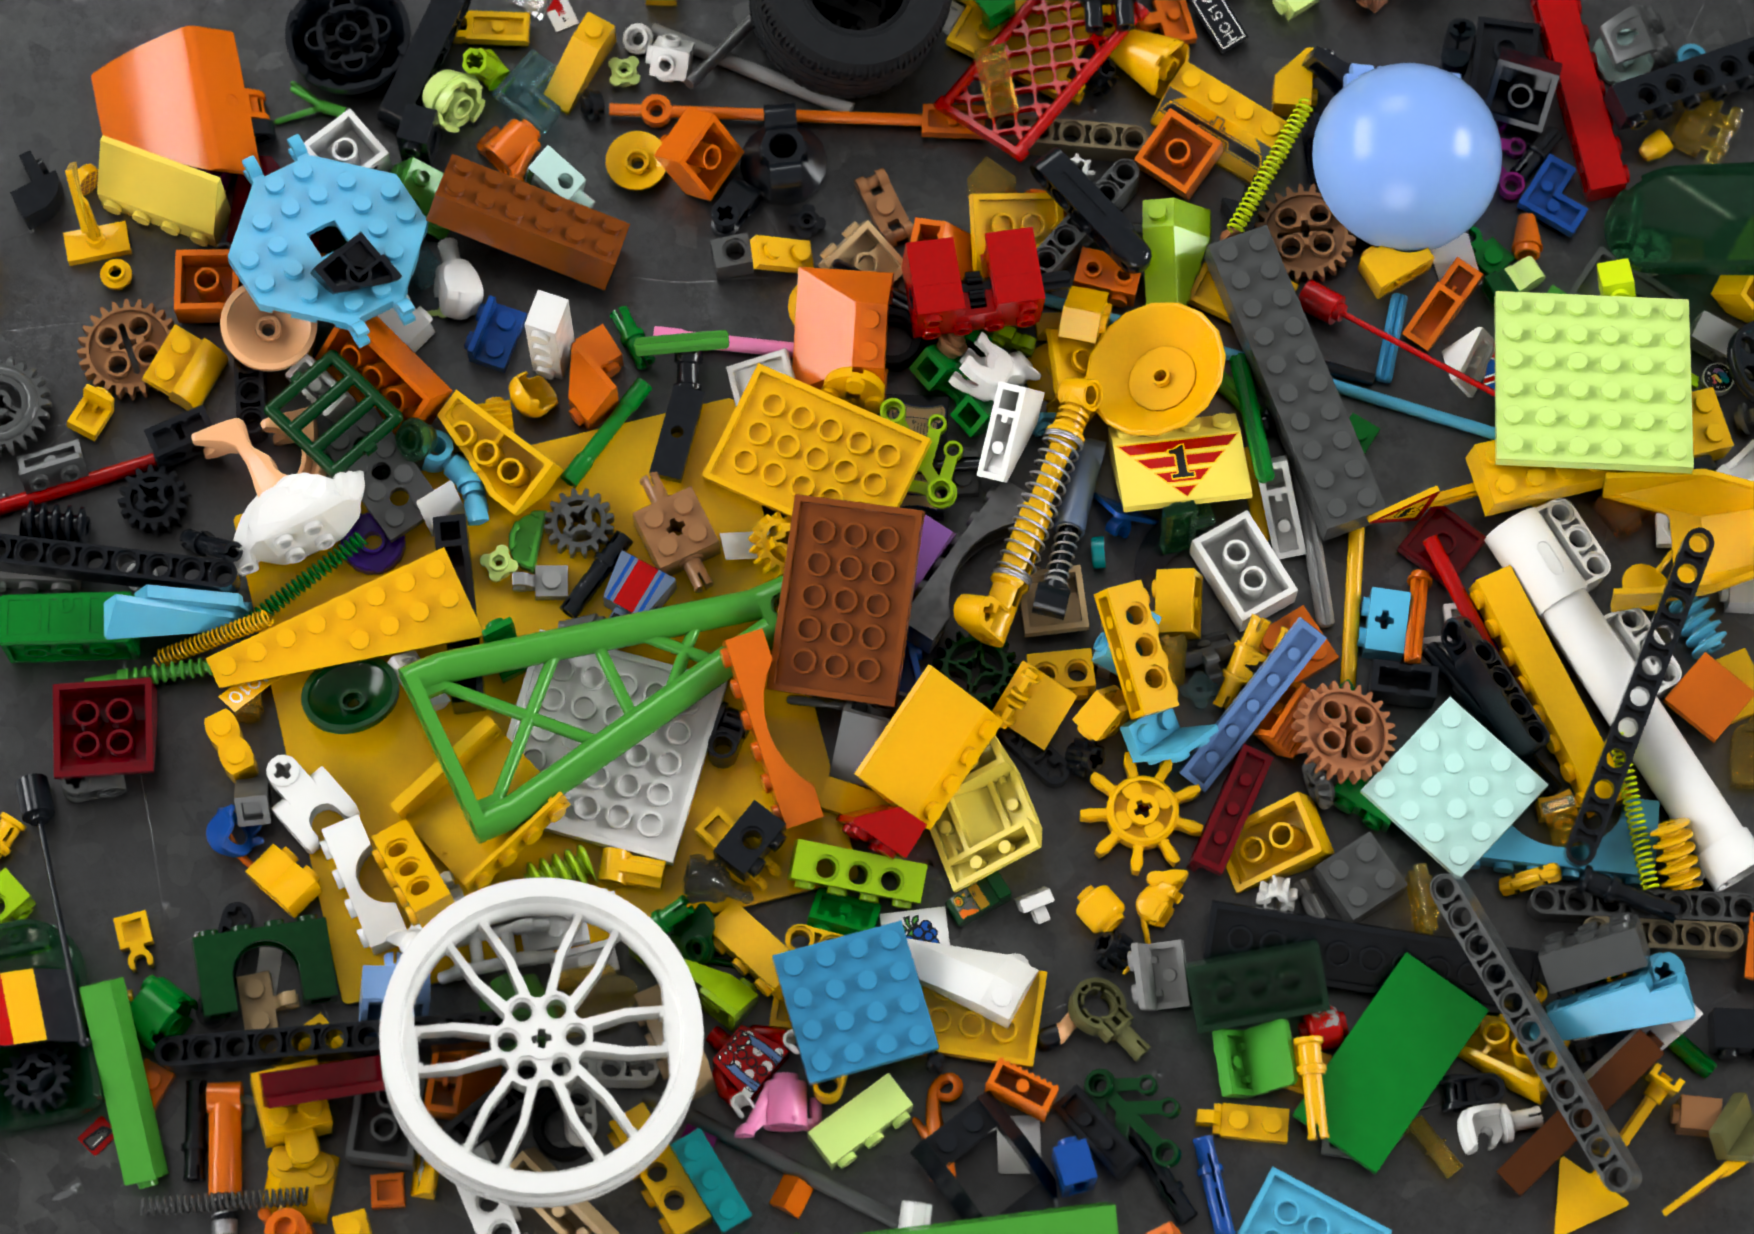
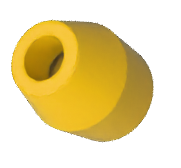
M1657 129L1645 138L1638 151L1643 159L1648 162L1663 157L1673 149V145L1667 135L1661 129Z

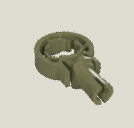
M1092 977L1083 980L1077 985L1068 1000V1013L1073 1023L1080 1030L1090 1035L1099 1036L1106 1044L1111 1040L1113 1042L1117 1041L1135 1062L1150 1050L1151 1046L1130 1026L1134 1016L1126 1009L1125 997L1114 983L1104 978ZM1099 991L1103 992L1100 997L1108 1003L1109 1013L1107 1016H1092L1086 1008L1080 1011L1085 1003V997L1089 995L1096 996Z

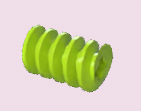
M577 845V856H574L569 849L564 850L563 861L556 853L552 854L551 865L544 858H540L539 869H536L531 862H528L526 874H524L525 878H560L573 881L579 880L588 884V876L591 875L597 882L587 851L582 845Z

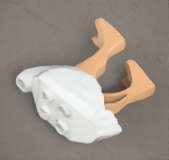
M308 407L283 414L293 421ZM269 417L263 419L260 423L264 432L275 433L272 437L274 445L281 446L295 443ZM240 418L220 422L191 435L192 443L195 446L205 447L203 449L205 459L217 458L230 453L240 454L248 466L257 496L244 511L233 541L239 542L242 545L241 548L236 549L243 550L240 560L234 562L240 575L245 576L258 571V562L260 561L279 565L295 564L320 550L329 549L336 542L344 539L359 519L361 500L365 491L364 471L339 472L334 475L333 479L326 477L327 473L301 449V465L297 474H283L278 470L275 461L269 455L252 446L246 424ZM316 418L301 430L312 442L318 438Z

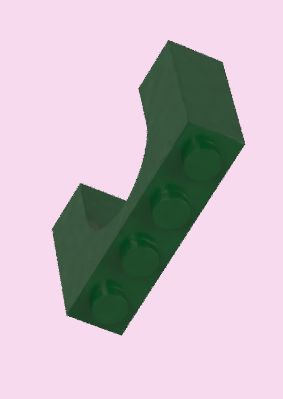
M308 914L298 917L296 922L284 923L283 919H275L265 922L263 927L251 928L250 924H242L232 927L231 932L218 933L217 929H210L198 932V937H192V950L203 1021L237 1017L238 1006L233 981V969L242 955L258 947L279 949L292 959L298 971L303 1006L337 1001L338 990L326 917L317 918L316 914Z

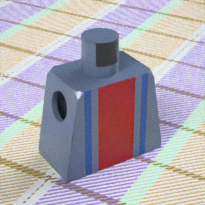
M622 550L603 596L604 606L613 611L609 618L661 608L676 591V579Z

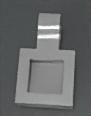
M535 565V575L526 572H512L513 591H535V600H565L568 597V565Z

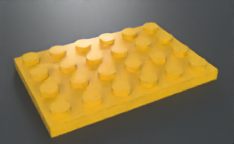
M758 363L702 477L706 481L776 512L779 511L792 518L795 494L900 508L932 441L927 436Z

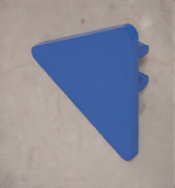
M1095 492L1093 495L1098 502L1114 515L1108 521L1105 531L1114 536L1120 535L1123 538H1127L1131 531V521L1156 525L1159 520L1139 511L1124 512L1120 502Z

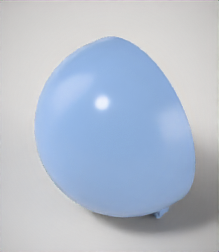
M1351 63L1349 73L1343 77V88L1331 99L1319 119L1313 140L1312 158L1314 174L1320 193L1330 211L1347 230L1375 247L1383 246L1401 252H1417L1426 248L1434 250L1449 244L1464 234L1479 220L1493 199L1499 183L1502 166V147L1498 127L1491 111L1478 93L1461 79L1460 73H1450L1434 66L1419 63H1398L1378 66L1375 69L1373 65Z

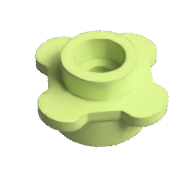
M629 56L627 59L611 58L608 62V66L612 71V75L609 78L610 83L616 87H629L640 82V75L637 73L638 58L635 56ZM623 69L627 70L626 73H622L621 71Z
M498 545L495 551L490 554H483L480 558L481 566L487 568L489 578L493 582L501 581L518 569V562L510 557L509 548L506 545ZM501 561L502 565L497 566L496 562Z

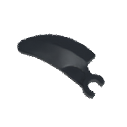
M1201 512L1196 513L1191 518L1190 523L1186 525L1177 524L1173 517L1168 515L1147 533L1139 547L1134 567L1135 581L1141 579L1143 587L1147 591L1150 589L1152 581L1156 578L1157 569H1163L1176 555L1190 546L1192 540L1213 529L1212 525L1205 530L1197 528L1196 523L1203 517Z

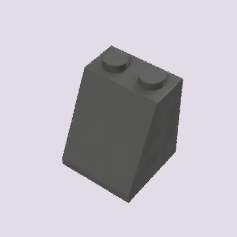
M899 691L897 708L854 701L846 702L838 731L830 777L870 788L854 773L908 693Z

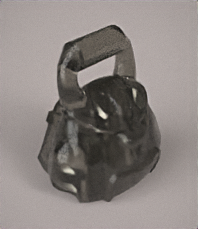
M702 854L689 856L683 877L682 892L687 895V900L690 904L698 902L717 904L718 902H723L726 897L738 900L744 904H750L753 901L751 887L734 881L729 871L721 865L719 860H708L706 855Z

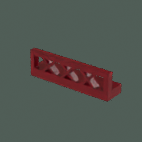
M1246 744L1242 745L1233 760L1202 830V834L1187 864V869L1195 872L1201 867L1218 876L1223 874L1274 757Z
M381 1055L259 1073L263 1107L269 1109L385 1090Z

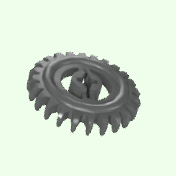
M0 357V385L10 386L20 394L21 408L15 407L9 394L0 389V457L2 456L3 447H6L10 454L14 455V444L16 443L23 450H26V437L37 442V437L33 430L45 432V427L39 420L51 419L49 413L43 410L44 408H52L51 401L44 398L51 395L50 390L41 387L45 385V379L43 377H36L38 374L36 368L26 370L27 363L25 361H21L15 366L13 357H9L5 363L2 362Z

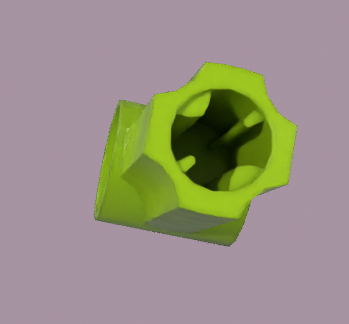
M470 47L463 54L464 61L462 67L464 70L482 81L490 91L499 89L511 77V72L491 49H473Z

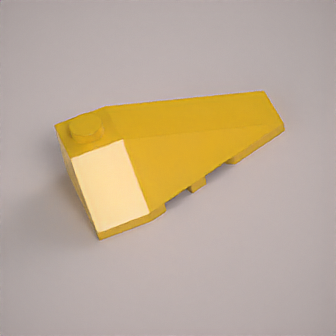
M455 390L437 414L456 445L469 461L473 471L484 484L489 495L516 516L543 498L564 471L458 390Z

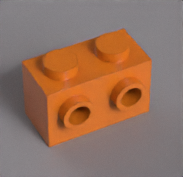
M1082 246L1073 286L1109 292L1107 301L1113 304V306L1134 307L1142 272L1135 274L1127 273L1104 251Z

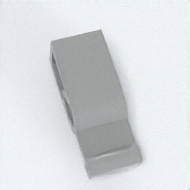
M1704 310L1695 318L1690 328V349L1715 363H1723L1728 366V343L1732 335L1739 329ZM1741 341L1743 349L1751 353L1749 345ZM1745 369V374L1754 380L1753 374Z

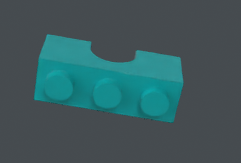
M701 1128L696 1129L670 1145L712 1216V1221L720 1234L728 1232L752 1216Z

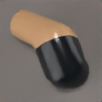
M1068 1012L1060 1022L1044 1027L1038 1032L1037 1046L1040 1050L1050 1051L1055 1046L1062 1045L1077 1028Z

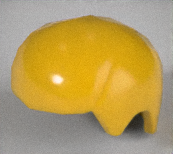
M527 371L516 375L510 381L508 388L510 400L520 413L529 418H538L548 413L558 404L557 394L544 377L537 375L527 378Z

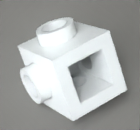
M673 34L658 36L654 45L648 46L646 53V64H650L649 75L656 76L657 79L664 82H673L675 80L684 82L691 72L695 42L681 40L679 36Z

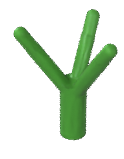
M292 80L290 82L292 86L290 91L314 106L274 120V123L279 125L317 112L339 117L346 111V107L320 100L303 86Z

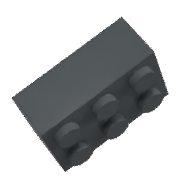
M1628 912L1620 913L1610 917V922L1602 925H1597V922H1590L1577 928L1578 932L1565 935L1564 931H1559L1546 936V941L1541 943L1538 959L1550 994L1648 966L1650 949L1638 914L1630 916Z
M428 1078L419 1079L420 1097L423 1103ZM386 1090L355 1095L345 1152L348 1163L416 1172L419 1153L399 1126L390 1106Z

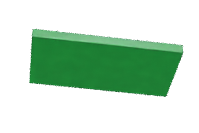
M1406 952L1327 1064L1326 1074L1322 1075L1328 1134L1330 1138L1325 1140L1370 1172L1376 1174L1489 1009ZM1303 1098L1292 1116L1307 1126L1305 1098ZM1317 1126V1134L1319 1135V1126Z

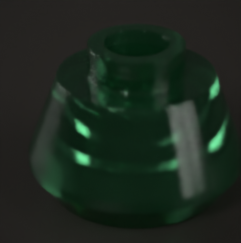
M419 418L404 420L397 430V449L402 457L408 461L418 462L423 460L437 446L438 437L435 429Z

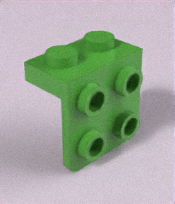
M412 157L395 164L390 173L397 174L427 218L444 173ZM428 222L427 234L439 240L448 236L449 229Z
M1277 1019L1246 1030L1221 1028L1212 1031L1213 1050L1216 1055L1222 1097L1249 1099L1297 1083L1298 1073L1288 1020Z

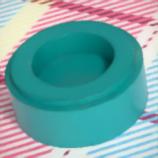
M1104 536L1092 537L1093 567L1095 569L1106 568Z

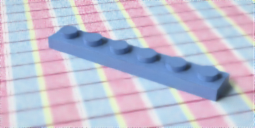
M1299 617L1215 723L1219 731L1209 738L1210 742L1196 748L1178 772L1194 785L1199 784L1201 790L1206 792L1325 642L1327 637Z

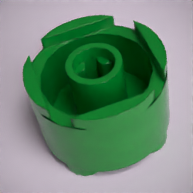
M150 975L142 983L139 994L129 1003L138 1042L154 1053L156 1044L162 1038L184 1035L193 1022L189 1014L192 1008L197 1011L198 1002L166 977L157 978L154 975Z

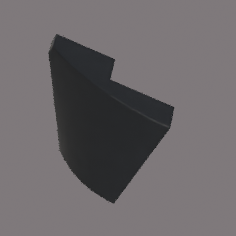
M359 232L341 248L335 250L315 266L310 273L332 294L396 282L402 278V275L384 254L380 255L362 232Z

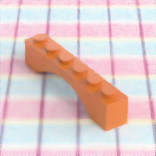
M763 628L724 640L722 642L724 648L719 649L721 660L725 668H731L734 677L733 680L729 681L735 700L740 698L744 711L740 712V717L745 731L751 730L754 742L750 743L755 762L761 761L765 774L760 775L765 793L771 792L775 805L770 806L771 813L786 823V829L824 817L814 785L799 776L785 762L776 749L768 731L764 714V689L767 673L773 659Z

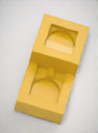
M830 776L826 778L819 801L822 811L836 815L880 805H889L875 791Z

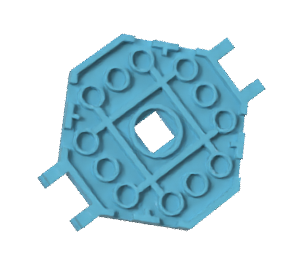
M299 134L287 138V143L291 147L288 149V153L295 162L271 174L263 175L254 155L242 160V164L246 169L243 171L244 176L251 183L252 187L228 254V262L260 311L273 313V310L291 314V318L317 323V320L333 323L336 328L348 330L359 349L371 343L367 335L370 333V330L364 323L365 321L394 308L404 326L416 321L412 313L415 311V307L406 296L411 276L414 274L420 255V248L428 230V221H426L427 218L397 174L309 155ZM328 226L337 227L348 242L359 232H362L380 255L384 254L402 275V278L396 282L332 294L310 273L315 266L333 252L322 257L309 236Z

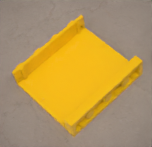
M488 715L452 747L477 801L493 794L512 746V742ZM524 754L521 756L507 795L540 773ZM437 760L389 805L402 819L406 818L419 838L462 884L473 893L487 887L492 882L493 876L501 868L510 866L516 860L518 853L526 845L535 843L541 837L542 831L551 822H557L565 815V810L571 804L563 793L559 791L553 798L550 797L547 800L548 802L537 813L516 829L479 844Z

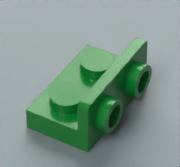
M818 887L808 916L807 925L841 935L853 934L875 928L882 905L862 901L859 898L848 895L842 897L827 894V889Z

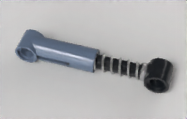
M1084 437V446L1082 450L1077 452L1079 459L1072 462L1075 470L1069 473L1071 480L1068 484L1064 485L1066 493L1061 496L1062 504L1058 506V516L1054 520L1053 530L1056 535L1053 537L1054 544L1051 546L1050 562L1046 566L1047 572L1044 574L1043 581L1038 582L1032 613L1064 620L1071 588H1068L1067 579L1070 578L1069 570L1073 568L1071 560L1075 559L1073 551L1077 550L1075 543L1085 534L1091 503L1107 445L1105 441ZM1071 452L1070 460L1076 458L1075 452ZM1069 463L1068 471H1070V470L1072 469V466H1071L1070 463Z

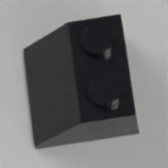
M1502 47L1485 102L1494 120L1542 133L1558 84L1562 63Z

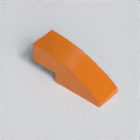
M1456 257L1440 282L1436 283L1402 332V335L1429 352L1485 277L1484 274L1459 257Z

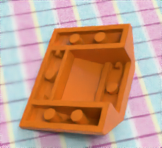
M809 267L798 268L792 363L796 380L821 390L826 375L837 368L853 367L852 372L862 374L864 369L874 373L882 380L885 386L884 397L886 400L888 369H885L889 305H892L894 273ZM848 392V394L853 395V396L859 395V394H851V393Z

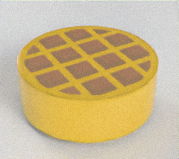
M85 164L78 169L83 196L91 193L98 186L99 169L93 164Z

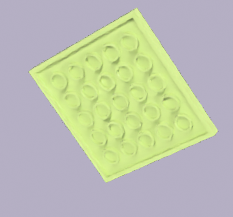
M1509 291L1495 292V465L1692 474L1694 456L1689 299Z

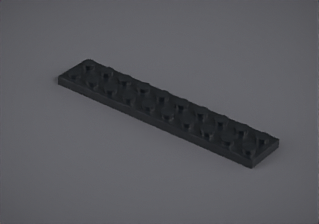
M1212 900L1202 967L1377 994L1407 952L1489 1009L1488 1012L1502 1014L1457 938ZM1479 942L1478 948L1482 954L1487 951L1488 943ZM1506 946L1534 994H1536V982L1539 978L1541 966L1538 959L1539 951ZM1502 965L1497 968L1495 974L1499 983L1505 978V969ZM1517 994L1513 999V1007L1516 1011H1519L1523 1005V1000Z

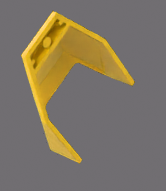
M1705 468L1693 469L1692 474L1644 471L1605 473L1602 489L1603 498L1662 513L1669 518L1673 563L1682 540L1689 531L1694 528H1705L1713 535L1714 548L1695 597L1712 594L1754 579V481ZM1698 536L1690 538L1689 545L1693 551L1704 552L1706 550V542L1703 538ZM1680 567L1678 569V578L1682 582L1691 583L1694 581L1695 575L1692 569L1689 567ZM1665 585L1659 587L1614 588L1610 611L1616 612L1658 604ZM1671 597V598H1668V599L1666 600V602L1675 601V600H1679V599H1678V598H1675V597Z

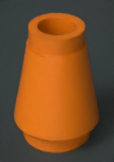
M1523 213L1517 217L1511 251L1518 261L1527 256H1532L1534 260H1537L1543 251L1536 216L1531 213Z

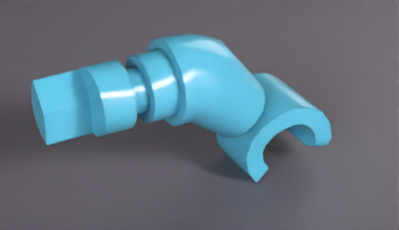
M434 429L427 432L423 441L424 446L428 451L437 452L439 455L429 453L424 460L422 470L431 473H438L444 470L443 474L457 486V491L462 494L468 526L481 525L490 521L487 498L485 497V486L469 465V461L458 454L452 456L453 442L447 433Z

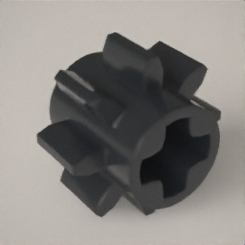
M1107 58L1086 82L1085 88L1093 94L1102 91L1106 95L1120 79L1119 76L1115 75L1117 65L1110 58Z
M1085 737L1083 739L1074 738V742L1067 747L1065 752L1066 767L1074 768L1073 775L1086 778L1087 774L1092 775L1093 772L1099 771L1104 766L1105 748L1098 746L1097 741L1094 739L1091 741Z
M1113 929L1112 933L1105 932L1101 934L1094 944V951L1099 955L1094 961L1103 969H1109L1112 973H1115L1116 969H1125L1128 966L1127 952L1131 951L1130 946L1134 942L1133 939L1124 932L1119 933L1116 929Z

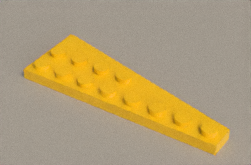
M443 547L207 657L206 660L218 687L222 689L269 678L283 677L310 670H319L341 664L360 662L412 650L416 651L428 647L481 638V631L483 629L446 549Z
M1039 971L1008 1029L922 985L923 995L939 1045V1049L933 1052L936 1055L942 1052L944 1056L994 1064L997 1063L999 1058L1003 1057L1004 1061L1009 1060L1010 1064L1015 1063L1016 1067L1021 1066L1022 1068L1033 1070L1047 971ZM773 997L769 1026L788 1031L792 1029L784 998L778 1001Z

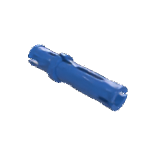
M1206 1135L1194 1138L1192 1143L1195 1147L1199 1169L1196 1171L1198 1177H1202L1214 1233L1236 1234L1221 1175L1224 1169L1223 1165L1218 1162L1213 1141L1214 1137L1213 1135Z

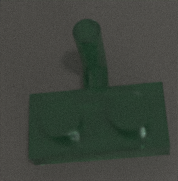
M1194 500L1175 502L1167 507H1163L1159 544L1163 555L1189 549L1192 540L1195 539L1197 529L1215 524L1216 518L1209 503L1195 504Z

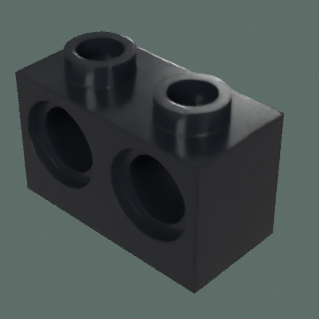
M202 404L144 430V433L159 466L163 465L168 468L204 452V446H195L192 443L191 435L212 426V423Z

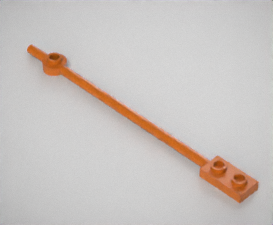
M653 94L646 97L642 104L609 103V116L642 117L646 125L660 128L667 125L671 118H680L687 107L714 113L720 120L764 121V109L671 105L665 96ZM923 103L922 114L796 110L797 122L921 126L922 137L983 139L949 116L936 110L933 104ZM952 105L955 109L968 115V105ZM971 105L972 113H985V105ZM656 110L662 112L658 117L652 116L651 113ZM985 119L976 121L985 127Z

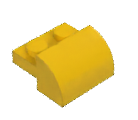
M175 324L142 377V381L169 396L170 401L189 411L205 402L228 364L229 358L218 346L208 339L203 338L201 340Z

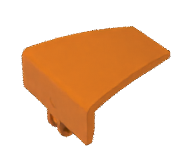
M191 25L181 27L128 51L91 75L102 136L110 137L187 166L209 171L244 175L243 171L246 169L242 164V160L254 155L260 165L251 119L270 120V116L265 112L264 107L266 96L261 90L245 88L235 36L232 31Z

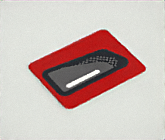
M99 1116L78 1137V1140L94 1156H97L114 1139L111 1124L103 1116Z

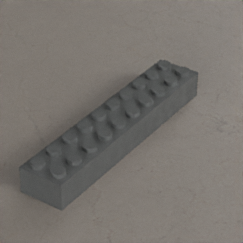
M1267 225L1207 245L1204 260L1322 540L1326 541L1374 524L1369 523L1367 517L1387 508Z

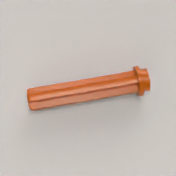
M1416 569L1407 577L1411 597L1404 650V662L1406 664L1421 663L1428 588L1433 584V579L1428 571Z

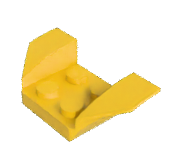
M1062 312L1042 313L1040 322L1035 324L1037 341L1048 342L1055 397L1046 405V411L1058 413L1060 406L1058 390L1061 382L1065 378L1085 379L1089 354L1096 344L1058 336ZM1091 411L1088 422L1095 416L1096 411Z

